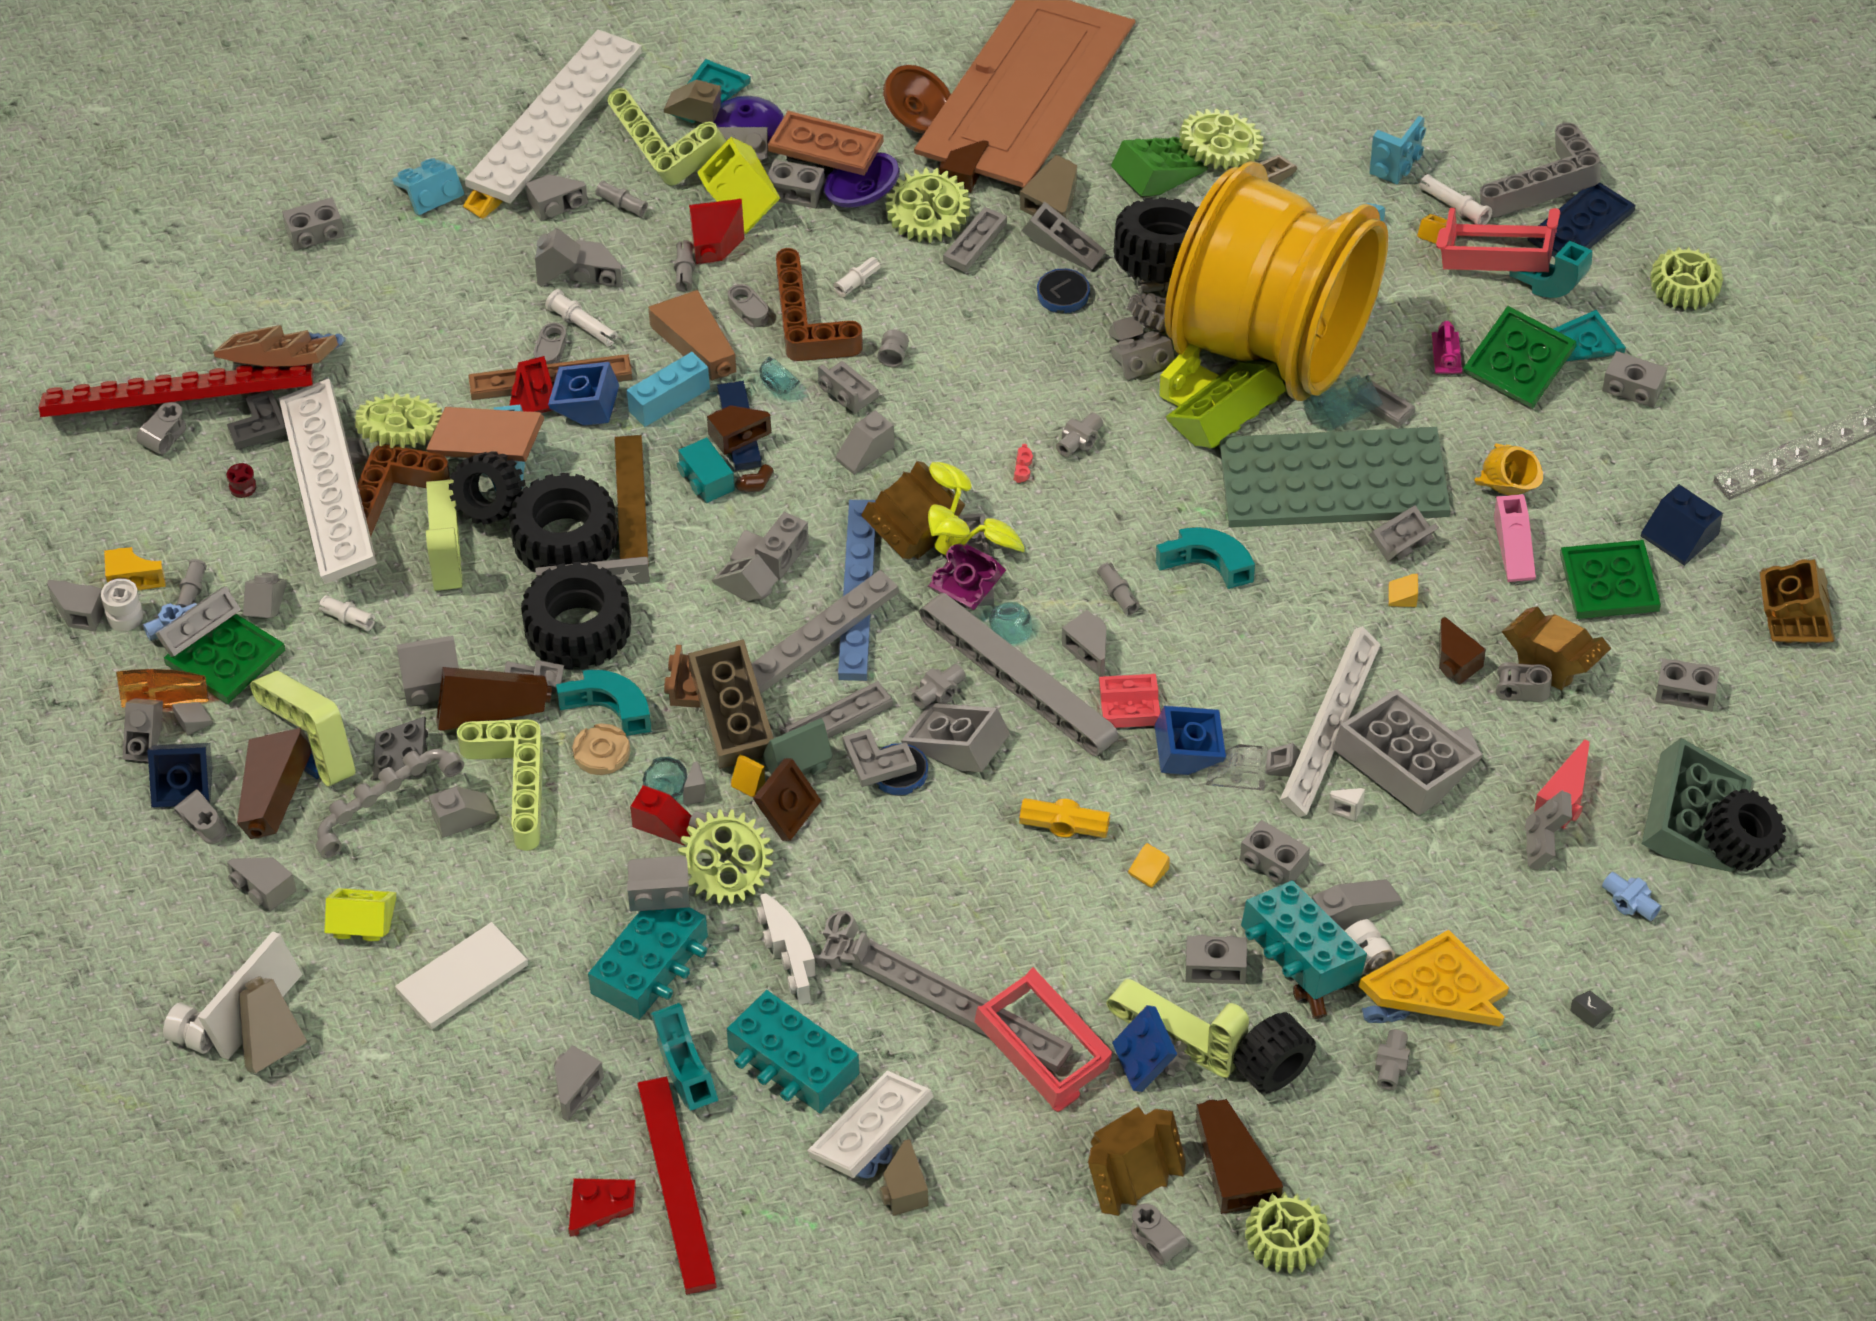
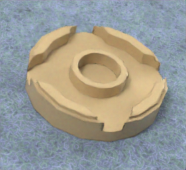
M603 723L595 724L594 728L588 730L587 728L581 730L575 737L572 746L575 763L582 770L595 775L610 774L621 769L628 761L631 751L629 739L624 731L614 725Z

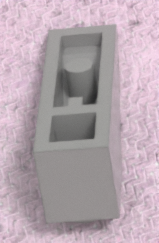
M1046 202L1040 206L1021 230L1042 248L1089 271L1095 267L1106 252L1103 247Z
M1387 879L1338 884L1312 896V900L1343 930L1360 920L1369 919L1402 904V899Z

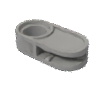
M736 284L729 289V306L747 325L761 327L768 322V306L751 287L745 284ZM737 295L747 296L745 300L741 301L734 299Z
M549 323L543 326L534 348L533 354L535 358L545 356L547 364L560 363L567 343L566 329L562 324ZM552 333L561 335L558 339L547 338Z

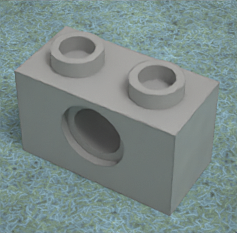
M1616 351L1605 372L1602 391L1654 408L1665 386L1668 368Z
M1187 936L1185 982L1246 984L1247 938L1236 936Z

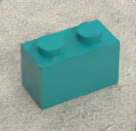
M707 437L678 450L679 462H677V468L683 478H688L695 495H700L705 503L735 491L734 472Z

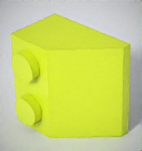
M347 888L336 889L326 897L324 933H331L333 938L349 939L351 935H360L366 941H379L380 937H384L389 933L397 892Z

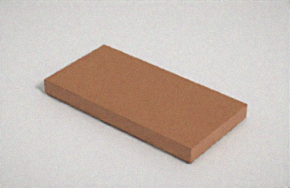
M787 111L768 143V151L865 175L884 142L883 134Z
M445 407L426 450L427 452L441 454L446 457L469 458L480 453L495 451L498 452V455L502 453L508 455L507 461L513 459L514 461L526 462L544 417L541 412Z

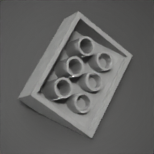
M1397 689L1340 724L1333 748L1418 815L1438 804L1483 755Z

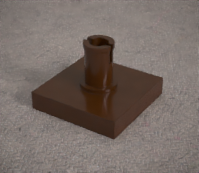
M784 758L752 798L782 841H791L822 801L792 758Z

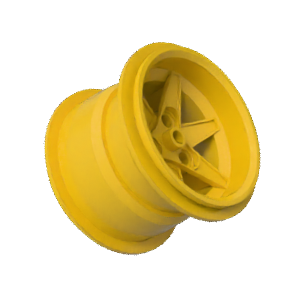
M1250 161L1240 167H1233L1227 170L1213 184L1197 209L1185 234L1171 274L1164 318L1166 333L1173 340L1176 352L1183 354L1188 345L1192 344L1199 347L1200 351L1204 349L1239 361H1253L1265 358L1277 363L1280 375L1286 383L1287 393L1292 399L1303 401L1311 395L1318 396L1323 394L1333 385L1347 365L1370 318L1386 265L1388 252L1387 226L1380 220L1377 208L1369 204H1362L1352 212L1344 213L1333 220L1320 216L1306 198L1269 182L1267 171L1260 163Z

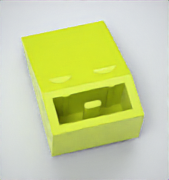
M730 137L697 172L706 190L716 201L742 199L745 234L780 199L752 146L733 137Z

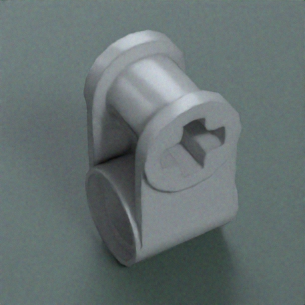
M175 402L161 405L156 413L139 429L137 442L160 455L167 453L173 443L186 430V423L181 418L183 413L181 406Z
M1512 662L1503 663L1498 667L1497 674L1500 679L1496 687V695L1499 698L1508 701L1543 702L1550 697L1552 673L1548 667Z
M197 789L174 807V810L185 824L192 828L206 843L216 844L226 836L227 828L219 818L216 810Z
M1141 1204L1134 1209L1131 1234L1158 1264L1165 1265L1188 1246L1187 1240L1180 1229L1173 1225L1155 1206Z

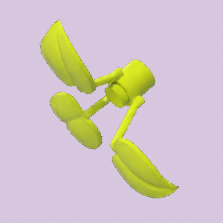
M932 461L929 471L935 481L955 491V497L950 510L941 505H932L928 512L931 536L939 535L934 546L941 554L946 555L949 548L955 544H967L968 540L979 532H984L987 539L998 545L1021 551L1022 553L1025 551L1024 545L1014 529L1000 520L987 518L984 521V525H979L970 532L968 525L958 516L954 515L961 490L970 491L971 489L970 479L963 471L953 465Z

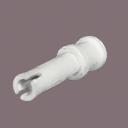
M1429 174L1422 178L1426 185L1420 182L1419 188L1455 208L1458 216L1462 218L1467 217L1474 224L1486 225L1492 215L1491 207L1487 205L1482 206L1471 195H1461Z
M560 289L554 290L548 296L545 303L547 310L555 311L561 315L562 320L566 323H575L604 343L605 346L609 347L614 344L606 336L608 335L616 340L617 332L583 311L578 301H571L564 296V292Z

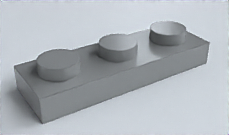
M984 207L945 252L943 263L967 272L1006 226L1007 216Z
M224 586L155 634L170 657H173L239 612L241 608L228 588Z

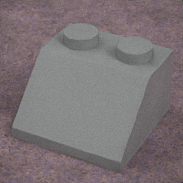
M453 635L398 644L397 651L407 706L437 702L439 700L442 667L459 668Z

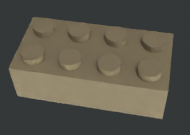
M744 639L688 653L689 669L719 769L736 765L740 754L752 760L761 759L769 741L774 738Z

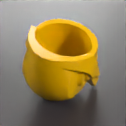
M1496 443L1494 445L1495 449L1491 450L1483 463L1481 477L1474 479L1476 485L1490 487L1503 495H1520L1542 484L1543 471L1539 460L1532 451L1519 446Z

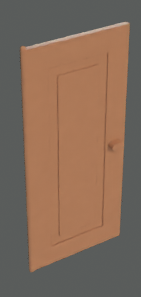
M1015 0L915 146L914 154L945 162L950 151L986 140L989 143L975 167V173L1024 188L1042 167L1134 26L1135 19L1070 0Z

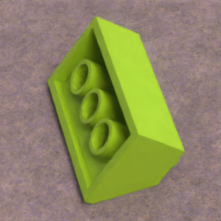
M1239 361L1165 417L1194 446L1214 448L1220 445V441L1227 435L1237 432L1244 422L1257 417L1260 414L1259 411L1265 406L1275 403L1278 400V396L1286 391V388L1274 362Z

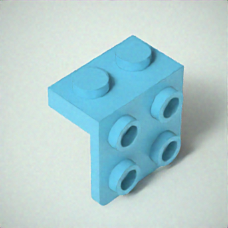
M1418 116L1401 139L1380 130L1376 131L1372 141L1369 174L1394 184H1398L1403 176H1408L1412 164L1415 160H1420L1424 151V146H1422V140L1426 133L1424 117Z
M435 158L421 162V166L416 169H404L398 172L397 177L392 179L394 185L407 190L417 215H421L465 195L455 166Z

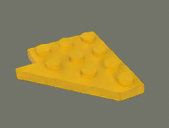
M1450 930L1441 933L1364 976L1359 983V987L1381 1007L1493 1026L1503 1025L1505 1016L1492 1004L1507 996L1509 987Z

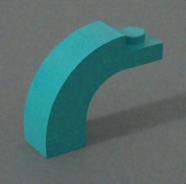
M1569 241L1556 254L1555 264L1549 265V272L1510 271V276L1532 285V294L1546 298L1562 297L1571 292L1589 272L1592 264V250Z
M1202 527L1184 528L1179 530L1178 539L1156 545V564L1159 571L1187 563H1203L1213 567L1220 573L1227 589L1254 582L1255 563L1250 553L1238 540L1224 532Z
M584 670V680L556 684L560 710L591 705L603 706L616 713L626 736L652 732L647 700L641 689L630 679L606 670Z
M677 1003L652 1012L651 1016L658 1036L656 1039L664 1063L684 1105L692 1111L719 1101L711 1073L704 1067L694 1046L682 1005Z

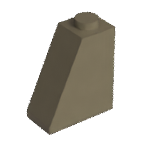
M1055 155L1020 191V210L1033 216L1040 206L1046 202L1068 220L1077 186V165L1070 160Z
M261 976L246 983L247 989L239 993L244 1062L247 1071L252 1073L261 1071L307 1043L274 980L270 978L262 979Z

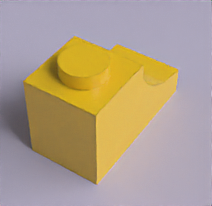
M132 547L104 551L107 583L115 579L124 578L132 581L136 585L137 590L166 587V579L161 561L142 559L134 554Z

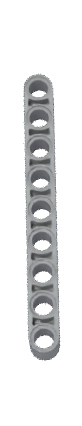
M940 593L919 609L922 621L930 629L1090 755L1098 756L1118 740V732L1111 722L947 594Z

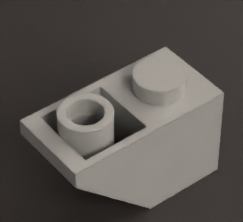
M549 174L526 183L528 202L540 221L588 204L586 184L582 181Z
M583 240L575 241L580 244L576 265L569 269L571 281L616 287L623 286L621 264L602 243Z
M262 573V575H255L254 579L246 581L243 615L264 618L277 616L287 585V579H279V574Z
M49 579L47 586L51 601L68 627L96 631L105 611L101 599L102 588Z
M135 698L126 702L123 741L124 760L148 762V749L153 745H157L162 729L163 701Z
M273 857L234 858L227 862L230 872L228 878L233 886L237 889L242 888L248 893L249 898L255 905H262L269 912L296 892L293 874Z

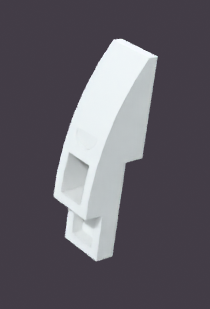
M760 894L761 907H756L759 924H765L766 931H763L766 949H772L774 959L781 958L784 970H790L791 976L787 977L790 994L796 993L798 1004L810 1003V987L807 977L816 976L815 959L810 944L790 913L768 894Z

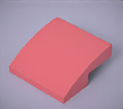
M1156 674L1099 677L1102 716L1111 722L1115 728L1155 725L1160 715Z

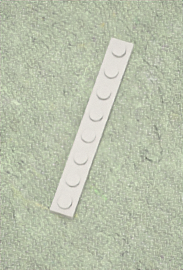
M1363 626L1354 629L1280 798L1298 818L1307 815L1335 751L1333 748L1340 724L1349 719L1380 647V643Z

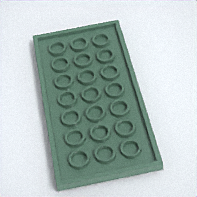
M1437 427L1225 437L1220 441L1219 449L1229 528L1392 520L1416 505L1424 518L1450 517L1451 509Z

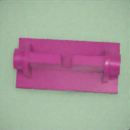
M1443 321L1438 327V332H1432L1435 374L1462 373L1459 332H1454V326L1449 321Z

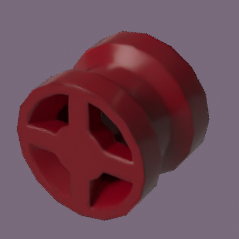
M238 463L227 470L229 490L233 496L246 498L256 491L254 471L250 465Z

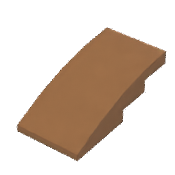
M281 325L233 334L213 353L217 358L243 364L298 366L319 363L338 346L335 335L311 340L308 330L284 335Z

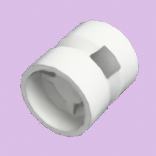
M124 578L109 581L104 585L101 590V599L109 626L117 631L135 629L143 620V610L136 585Z
M1360 920L1345 930L1367 953L1363 970L1364 976L1390 963L1395 958V952L1387 941L1381 938V933L1371 920Z
M181 1002L172 1007L163 1027L165 1039L180 1045L186 1044V1047L202 1054L207 1053L214 1045L197 1017L201 1012L198 1013L197 1009Z

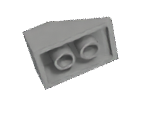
M931 703L926 707L901 742H907L908 745L915 746L922 751L924 755L957 770L982 772L1001 748L1010 732L998 708Z

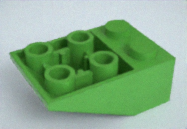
M1178 137L1123 140L1111 164V167L1140 196L1161 195L1204 173L1208 169L1201 160L1195 161L1196 155H1187L1188 150L1182 149L1183 143L1179 142L1180 138Z

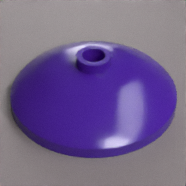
M738 96L721 103L714 124L717 127H768L769 143L784 115L779 107L769 100L757 96Z
M877 152L865 175L835 168L825 181L824 191L828 200L834 205L845 208L863 207L880 200L892 190L899 178L900 168L893 156Z

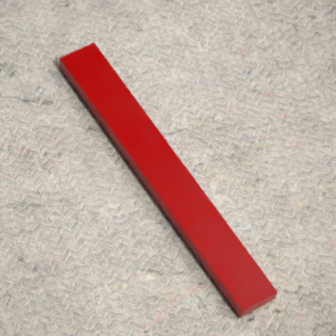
M665 1076L637 1082L685 1293L688 1295L716 1289L715 1275L668 1078Z

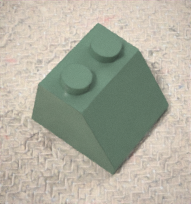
M817 719L769 741L762 758L771 775L784 758H792L804 775L812 773L815 776L828 769L827 765H829L833 756L823 719Z

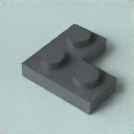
M272 390L245 397L252 417L227 424L228 432L236 450L287 435L284 419Z

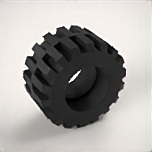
M495 451L484 452L464 459L462 463L455 467L457 471L453 472L450 479L454 480L453 483L449 484V490H453V495L450 496L451 502H456L457 505L454 507L456 511L463 512V518L466 520L472 518V523L479 524L482 522L484 525L494 523L509 516L514 499L517 496L519 497V492L523 486H526L525 480L520 478V475L523 474L521 468H515L517 463L513 459L507 461L508 455L503 453L498 455V452ZM482 473L488 475L495 484L496 497L493 502L486 500L479 490V478Z
M1748 789L1732 791L1710 810L1705 817L1707 821L1703 823V829L1707 831L1704 834L1705 840L1710 843L1708 845L1711 851L1714 850L1717 854L1716 858L1724 860L1725 865L1729 867L1734 865L1736 870L1742 871L1745 868L1748 871L1759 867L1777 852L1785 841L1786 836L1783 833L1786 831V826L1781 822L1784 820L1782 814H1778L1776 811L1778 808L1775 804L1768 802L1769 798L1764 795L1762 797L1759 796L1757 791L1752 790L1750 793Z
M1287 1012L1277 1013L1257 1024L1244 1037L1235 1051L1233 1063L1259 1093L1268 1094L1288 1085L1301 1074L1314 1055L1316 1041L1291 1014Z

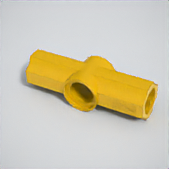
M1024 798L1019 817V824L1048 828L1054 835L1064 838L1071 837L1074 833L1106 838L1110 822V812L1081 808L1077 802L1064 798L1058 799L1055 803Z

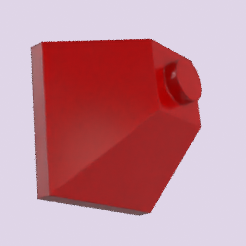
M742 199L689 205L691 235L696 264L723 261L745 239Z

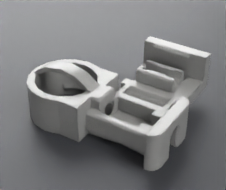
M838 911L832 914L826 921L823 935L827 941L821 955L813 954L819 967L826 968L830 964L832 968L838 969L842 966L841 962L862 963L870 941L866 933H861L856 941L853 940L858 933V925L850 912ZM850 922L848 927L839 931L840 924Z

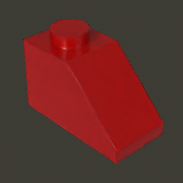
M643 785L630 806L632 827L685 846L680 840L682 836L690 837L687 827L692 815L670 794Z

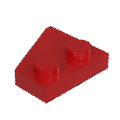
M545 356L518 362L509 406L521 405L524 412L545 413L552 411L548 403L553 386Z
M574 1178L569 1236L579 1235V1230L596 1224L599 1227L609 1223L614 1218H622L634 1213L636 1180Z

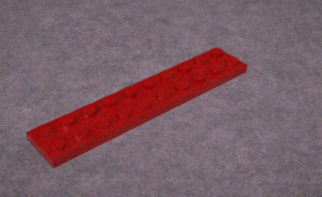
M313 364L263 366L258 368H252L251 365H242L232 371H225L224 368L212 369L206 374L190 371L183 373L181 377L171 378V375L165 374L156 376L155 380L144 381V378H132L128 380V383L117 384V381H106L101 383V386L90 387L89 384H80L70 390L54 387L42 393L39 413L40 417L313 386L314 369Z

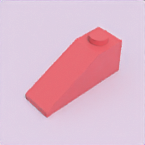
M1586 739L1583 740L1545 784L1536 797L1534 812L1561 790L1571 794L1572 819L1561 827L1563 829L1571 820L1573 822L1576 821L1583 810L1581 799L1590 743Z

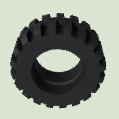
M1159 197V199L1147 198L1142 202L1138 200L1133 202L1131 206H1126L1117 216L1115 223L1113 253L1121 269L1125 272L1128 271L1135 278L1140 277L1143 281H1156L1158 284L1170 282L1181 244L1199 207L1188 201L1182 202L1181 199L1175 198L1170 200L1166 199V197Z
M561 473V476L546 475L545 479H536L530 483L529 488H523L519 492V497L517 496L511 505L509 521L515 554L518 559L523 561L527 568L531 570L534 568L535 572L538 567L557 566L563 563L568 565L573 564V562L603 561V559L607 560L613 553L612 549L616 546L618 534L614 502L609 496V492L604 487H599V483L590 478L586 480L585 476L579 474L569 476V473ZM559 519H575L584 523L581 527L564 533H555L543 529L547 524Z
M573 562V565L567 566L563 563L557 565V568L554 570L547 569L542 573L541 578L537 576L530 583L531 587L526 589L523 595L524 600L521 603L525 638L530 649L541 660L545 661L548 659L549 663L564 665V669L573 670V667H580V670L588 669L590 665L595 664V666L603 664L606 658L612 659L618 654L617 649L621 650L625 646L627 638L631 633L628 592L626 587L622 585V581L616 575L612 576L611 571L604 567L598 569V566L592 563L581 565V562ZM573 608H587L598 612L594 618L578 624L563 623L555 619L560 613Z

